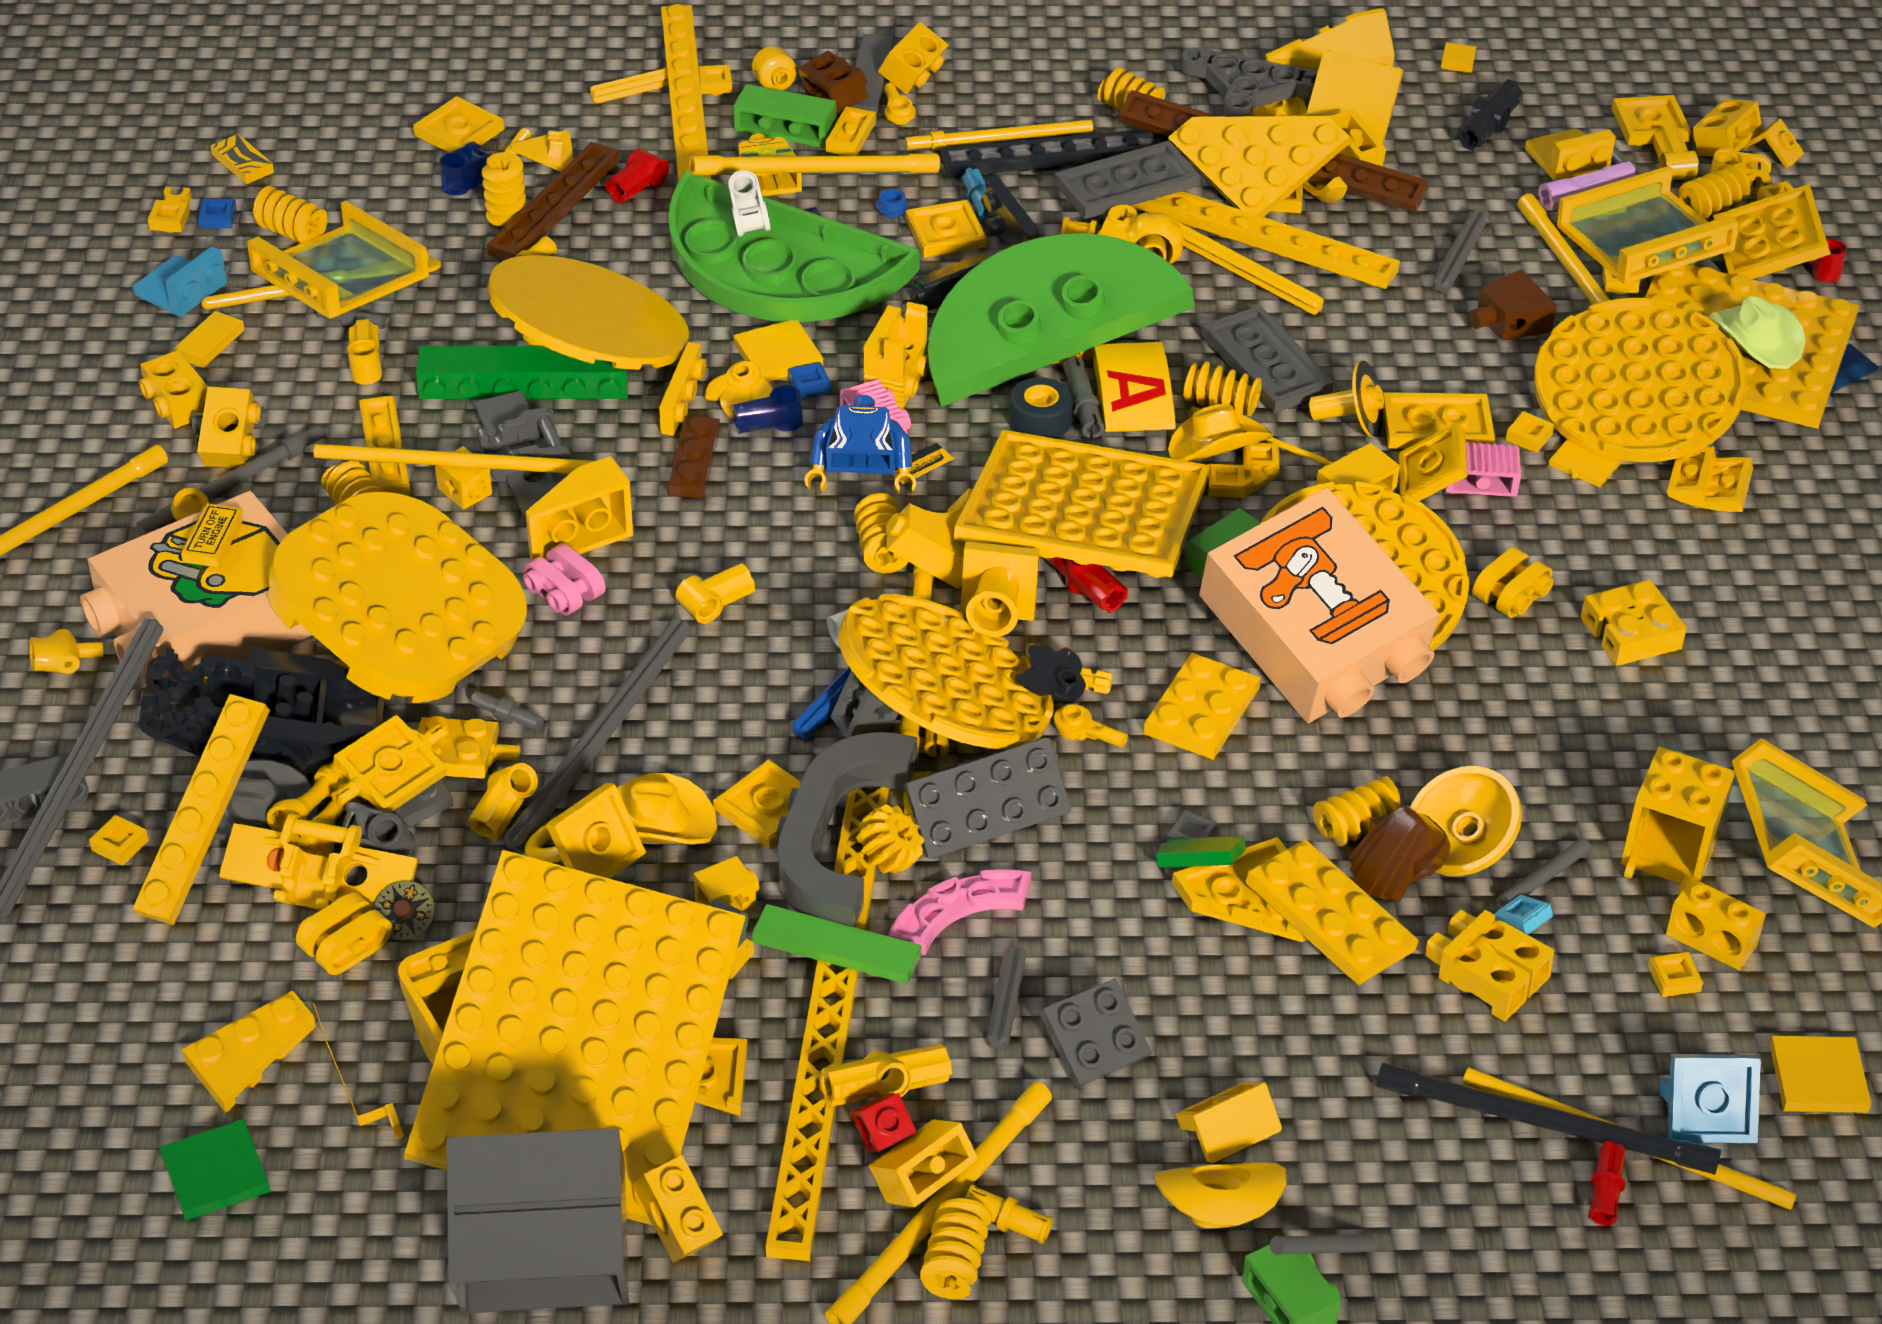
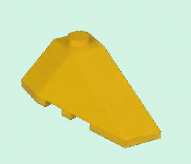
M1380 8L1351 14L1345 17L1346 22L1331 29L1329 26L1319 29L1320 34L1308 40L1298 39L1266 54L1265 61L1318 71L1323 51L1331 50L1334 53L1393 67L1395 54L1386 11Z

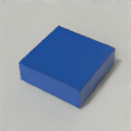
M202 199L198 215L199 228H232L237 210L236 200Z
M821 362L788 368V379L797 399L831 393V383Z

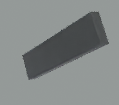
M863 34L855 68H860L866 76L867 84H865L869 97L854 105L853 108L874 111L876 116L878 115L886 80L878 70L889 52L893 49L894 36Z

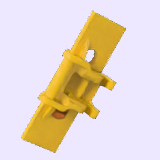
M290 813L286 818L282 832L234 823L219 878L277 889L273 895L274 900L285 904L322 910L343 895L358 893L374 908L376 898L385 887L398 881H413L419 860L413 857L359 847L362 837L361 826L351 825L349 828L304 820L301 819L299 814ZM298 835L344 844L339 854L330 853L329 857L304 852L300 848L302 839ZM356 866L365 867L367 870L365 882L359 886L348 885L347 875L349 871Z

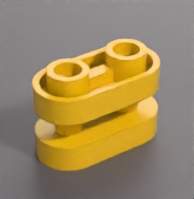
M1511 547L1479 574L1474 583L1472 593L1473 596L1487 604L1498 597L1496 609L1509 618H1513L1518 614H1524L1530 604L1539 596L1544 597L1549 593L1554 583L1552 569L1539 561H1535L1526 567L1529 559L1528 555L1516 547Z
M349 893L339 897L335 902L313 916L304 919L298 927L296 944L309 956L316 957L317 963L329 974L338 975L379 950L388 941L392 933V923L379 911L372 910L371 904L361 895Z

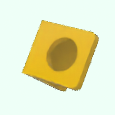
M1781 118L1762 128L1742 148L1744 150L1765 138L1785 168L1792 166L1804 154L1794 135L1788 130Z

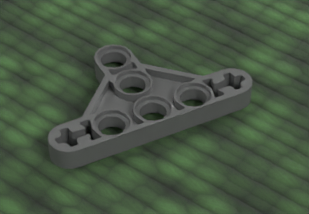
M1188 48L1182 52V71L1190 76L1206 78L1225 98L1223 112L1225 117L1251 116L1256 107L1295 96L1311 99L1318 73L1317 70L1203 48Z

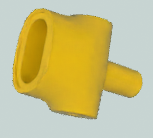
M59 629L46 637H30L29 640L30 662L33 671L70 674L79 668L80 658L103 657L104 654L102 642L77 643L73 634L67 629Z

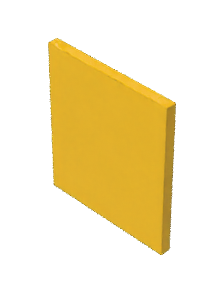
M1324 50L1306 116H1332L1353 109L1379 141L1384 144L1404 70L1400 67L1382 65L1334 53L1331 50Z

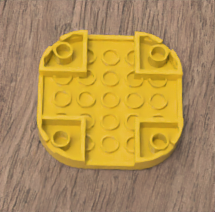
M368 492L352 496L293 530L278 545L267 575L270 587L267 595L273 610L289 629L298 624L303 626L350 667L346 676L347 679L363 690L389 700L392 694L400 697L411 696L412 703H422L438 700L451 694L458 681L496 656L500 660L503 659L512 650L527 614L524 591L514 574L501 561L435 507L416 498L398 493Z

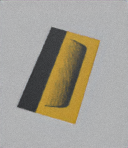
M935 443L911 455L912 467H909V473L917 478L955 458L938 443ZM895 468V474H892L895 478L899 475L898 468ZM905 479L900 480L902 484L909 482Z

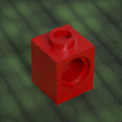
M886 1093L850 1111L867 1151L879 1152L917 1133L899 1093Z

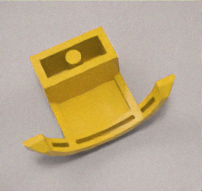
M1281 107L1277 108L1276 116H1288ZM1353 109L1329 116L1351 139V143L1339 152L1340 154L1383 166L1387 149ZM1340 177L1334 178L1327 185L1310 180L1302 184L1303 188L1315 198L1330 204L1340 201L1347 190V185Z

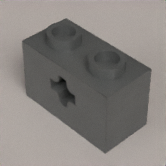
M851 670L831 714V718L843 735L848 738L866 733H889L898 712L875 696Z

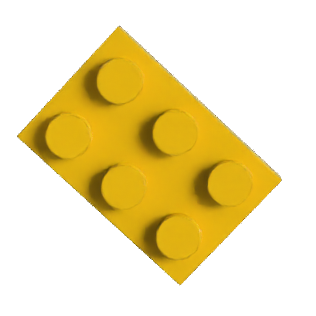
M1383 392V416L1388 448L1407 449L1457 422L1465 429L1466 442H1474L1476 445L1480 442L1483 445L1495 443L1487 394Z
M1191 653L1144 723L1143 734L1214 760L1258 692L1261 677Z

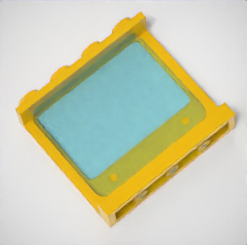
M1666 166L1560 198L1557 227L1623 284H1627L1735 250L1739 221L1731 215L1710 222L1705 220L1670 191L1673 168Z
M348 201L341 202L342 227L287 250L281 251L260 237L247 241L251 271L329 319L429 277V255L425 246Z
M1760 738L1731 762L1767 867L1873 928L1877 927L1882 923V883L1860 870L1844 826L1847 820L1867 806L1866 800Z

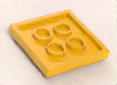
M1810 184L1713 215L1714 220L1731 215L1739 221L1735 250L1723 253L1728 274L1743 275L1753 280L1831 254Z

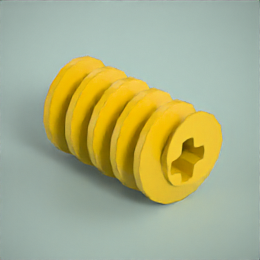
M1122 67L1116 68L1109 76L1105 77L1097 93L1099 101L1106 103L1112 108L1116 107L1119 111L1131 90L1164 100L1166 96L1164 88L1155 87L1154 83L1146 82L1142 77L1136 78L1134 73H1126V70Z
M499 152L490 155L487 158V165L482 169L483 187L485 189L484 198L486 200L485 209L487 210L486 219L489 223L496 226H506L526 207L523 162L515 154Z
M1730 165L1703 177L1683 183L1679 188L1677 197L1705 219L1710 215L1718 214L1720 211H1726L1730 207L1739 206L1742 200L1749 199L1751 192L1750 183L1742 169Z
M273 186L264 187L255 199L253 214L256 223L263 228H268L272 232H277L282 236L289 237L291 240L304 243L323 235L326 230L327 213L324 209L318 210L314 203H308L302 198L287 194L283 190H277Z
M1206 361L1201 369H1197V363H1194L1188 372L1183 396L1189 402L1196 399L1197 403L1201 406H1205L1208 403L1210 406L1227 404L1233 406L1237 415L1247 416L1248 414V417H1251L1260 399L1262 379L1257 377L1251 386L1249 385V375L1246 373L1243 374L1239 381H1236V370L1231 369L1228 375L1223 377V366L1221 365L1217 366L1214 373H1210V362Z
M350 460L334 465L326 470L321 479L324 490L327 491L335 505L358 494L383 492L378 487L377 482L372 479L370 473L366 471L364 465L359 461Z
M884 493L872 494L862 499L856 505L854 521L859 535V542L861 543L864 562L874 572L886 574L901 570L908 564V561L887 550V523L895 513L899 514L900 512L894 497Z
M1384 776L1380 780L1370 781L1366 786H1357L1353 791H1344L1339 796H1331L1326 801L1316 802L1313 806L1314 823L1323 837L1326 839L1331 838L1337 846H1344L1347 843V837L1351 841H1357L1360 839L1361 833L1366 836L1371 831L1370 818L1390 815L1401 808L1400 796L1394 782L1388 776Z
M956 1198L941 1203L937 1208L935 1221L932 1224L931 1236L928 1240V1249L924 1255V1264L920 1271V1279L924 1287L932 1294L947 1299H963L970 1296V1285L977 1281V1269L981 1266V1254L985 1249L984 1240L988 1237V1225L992 1220V1213L982 1203L971 1199Z

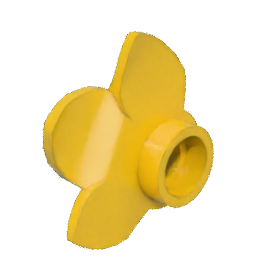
M739 361L733 364L726 374L716 377L708 384L705 399L709 401L720 400L724 413L729 419H733L749 403L760 409L769 410L773 401V390L771 384L761 378L760 369L755 363Z

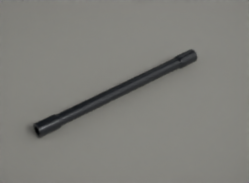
M1387 1063L1381 1064L1376 1087L1409 1096H1421L1599 1143L1613 1141L1614 1143L1622 1144L1626 1150L1672 1161L1679 1166L1714 1175L1717 1172L1722 1149L1687 1140H1674L1425 1076L1418 1071Z

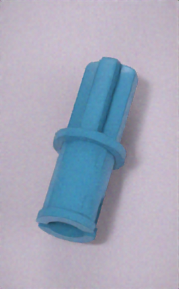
M967 168L965 170L966 173L962 176V180L968 190L967 198L970 203L975 205L979 218L986 221L989 216L987 214L988 209L983 200V193L986 192L985 181L978 169L972 170Z

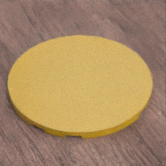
M527 255L502 261L493 268L489 277L487 292L491 295L490 303L502 318H510L514 321V328L531 340L553 351L592 364H594L595 360L610 361L614 368L639 370L642 364H652L654 368H659L677 361L682 356L689 339V330L684 318L668 301L639 282L601 266L564 257Z
M1622 298L1593 304L1588 307L1587 311L1576 316L1570 315L1552 330L1550 337L1541 345L1536 358L1534 389L1544 416L1549 422L1555 424L1554 428L1572 443L1594 454L1620 461L1659 462L1677 459L1697 452L1712 444L1731 427L1740 413L1744 402L1747 382L1746 368L1735 342L1731 338L1728 339L1718 329L1719 325L1697 311L1691 313L1676 307V303L1660 299Z
M1355 481V484L1335 485L1334 482H1326L1301 489L1276 504L1262 519L1261 523L1328 487L1439 613L1429 647L1433 651L1436 650L1448 639L1459 623L1469 592V577L1467 576L1464 562V552L1445 522L1431 509L1409 495L1403 497L1385 490L1383 485Z
M882 594L876 600H870L868 597L858 600L851 605L848 612L844 615L838 629V643L846 663L857 678L875 696L914 723L962 743L993 749H1012L1036 741L1043 735L1049 725L1054 707L1051 695L1038 696L1025 689L1015 680L1017 673L1031 668L1029 659L1026 656L1019 658L1007 648L1009 641L1004 637H987L977 633L969 625L968 621L962 619L964 613L918 597Z

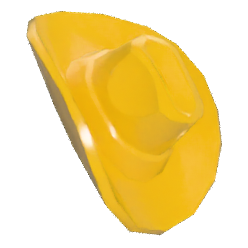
M1216 404L1194 412L1193 416L1183 422L1172 435L1168 452L1171 459L1190 462L1273 438V434L1260 423L1242 414L1237 415L1233 406Z
M649 773L635 777L618 787L619 794L641 842L687 845L709 843L717 831L714 806L705 792L688 779L669 773Z
M1276 1162L1181 1167L1155 1172V1184L1171 1204L1180 1212L1191 1217V1222L1203 1228L1232 1227L1259 1219L1274 1208L1286 1189V1168Z

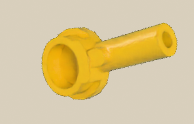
M893 83L886 84L884 86V92L888 99V106L885 108L886 119L896 125L907 124L916 116V109L912 105V101L906 98V96H900Z
M1075 704L1065 705L1055 712L1054 725L1058 733L1066 739H1078L1080 741L1086 738L1100 739L1120 748H1123L1127 742L1128 734L1093 721L1091 713L1083 706Z

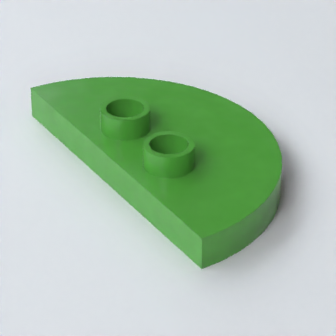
M688 171L680 179L670 202L669 227L671 244L675 260L681 272L700 293L722 307L753 318L780 322L788 320L812 322L843 317L874 306L887 299L906 285L920 270V254L917 248L762 197L766 204L771 230H754L745 232L742 237H738L732 212L733 206L729 185L700 175H691Z
M1084 233L1052 235L1032 239L1000 251L969 271L953 287L939 307L929 335L928 359L935 394L941 407L1192 309L1195 307L1193 289L1182 274L1161 256L1135 243L1110 236Z

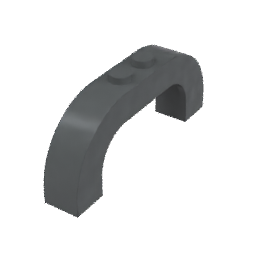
M877 732L855 735L840 740L824 749L813 759L803 776L799 789H792L788 803L789 813L787 817L782 816L780 818L777 828V840H779L780 886L786 900L796 912L856 928L864 907V878L831 871L816 860V855L835 807L843 796L853 790L870 786L906 792L905 784L911 781L917 766V737Z

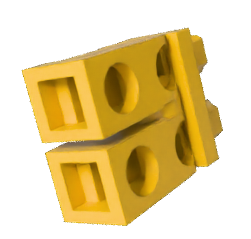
M1460 909L1452 917L1448 927V934L1455 937V939L1451 940L1443 934L1436 932L1427 942L1425 956L1440 965L1439 979L1447 984L1452 982L1458 989L1464 992H1471L1492 1006L1491 1014L1503 1022H1506L1526 1002L1527 997L1530 998L1551 976L1555 950L1500 920H1495V915L1487 910H1484L1476 918Z

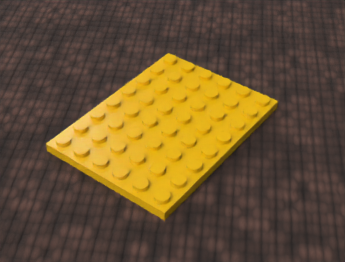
M502 850L409 1137L404 1159L447 1171V1137L619 1128L625 1162L627 1219L653 1226L633 1183L643 1174L681 1155L746 916Z

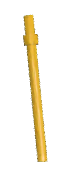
M1092 120L945 134L943 130L932 131L929 135L905 137L906 150L931 148L932 151H936L946 146L1090 133L1093 132Z

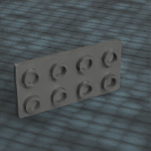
M1049 738L1036 740L1012 749L988 753L930 772L928 776L905 784L916 825L920 826L918 829L919 835L925 840L922 844L926 857L929 859L1071 812L1069 800Z

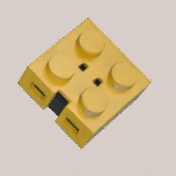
M1651 579L1587 595L1584 598L1581 619L1594 637L1600 636L1602 638L1601 647L1615 666L1682 649L1687 627Z

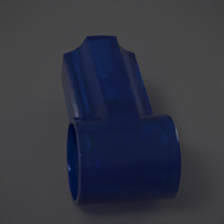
M781 385L774 388L769 397L732 405L738 434L773 426L779 431L790 432L797 430L803 424L801 392L792 385Z

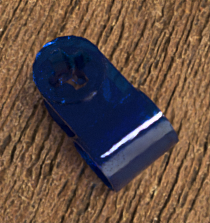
M469 142L465 146L443 155L440 159L442 191L448 195L458 196L466 194L469 190L483 184L482 169L487 165V158L494 153L488 154L483 151L482 146L477 142Z

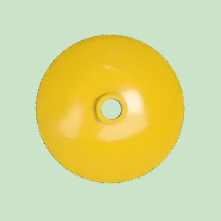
M1479 766L1459 767L1440 774L1421 789L1410 806L1412 810L1429 816L1447 834L1451 845L1449 854L1443 867L1435 872L1448 876L1473 874L1497 862L1514 843L1522 821L1521 802L1511 783L1498 772ZM1477 830L1473 835L1468 836L1470 832Z

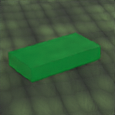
M1244 836L1169 839L1156 853L1158 867L1161 868L1232 865L1246 850Z

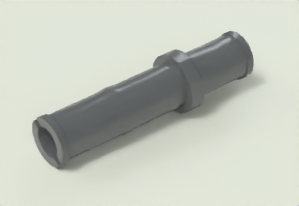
M1075 356L1066 359L1063 363V370L1066 373L1074 399L1073 411L1081 422L1083 434L1090 438V428L1092 437L1096 438L1102 435L1105 430L1100 416L1101 404L1099 399L1093 394L1084 360L1078 357L1077 362L1079 366H1077Z

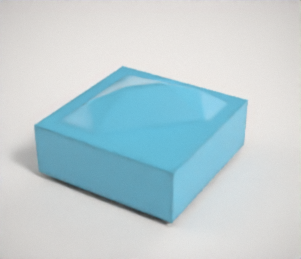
M1521 894L1494 913L1495 920L1505 922L1527 935L1553 917L1551 904Z

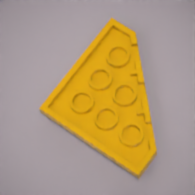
M1329 116L1191 117L1168 137L1171 144L1235 208L1262 217L1266 216L1351 143L1350 136Z

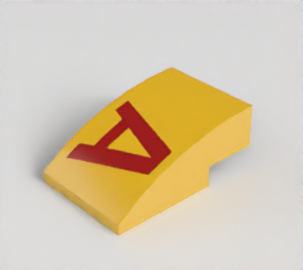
M1163 342L1100 344L1095 346L1093 369L1105 432L1175 429L1172 389Z

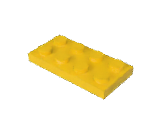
M1306 839L1248 871L1245 883L1358 986L1416 950L1419 940Z

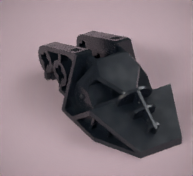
M251 647L249 661L206 654V658H201V663L193 666L189 671L185 670L184 665L177 660L178 654H174L175 649L167 648L166 655L158 656L148 662L145 682L147 688L153 692V697L142 696L138 722L139 728L146 735L201 757L229 695L232 694L264 703L270 710L249 757L279 758L286 753L305 768L334 756L380 726L383 718L384 698L371 694L346 678L349 669L329 659ZM165 671H169L170 677H163L162 675H165ZM205 677H209V683H202V681H204ZM171 701L187 707L186 710H177V705L171 704ZM158 712L162 713L164 719L156 718L158 717ZM199 718L202 719L203 725L196 724Z

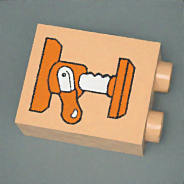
M1328 487L1207 554L1199 596L1307 724L1331 710H1334L1341 718L1355 713L1372 697L1376 684L1392 675L1400 683L1408 682L1421 674L1434 658L1435 653L1429 646L1439 613Z

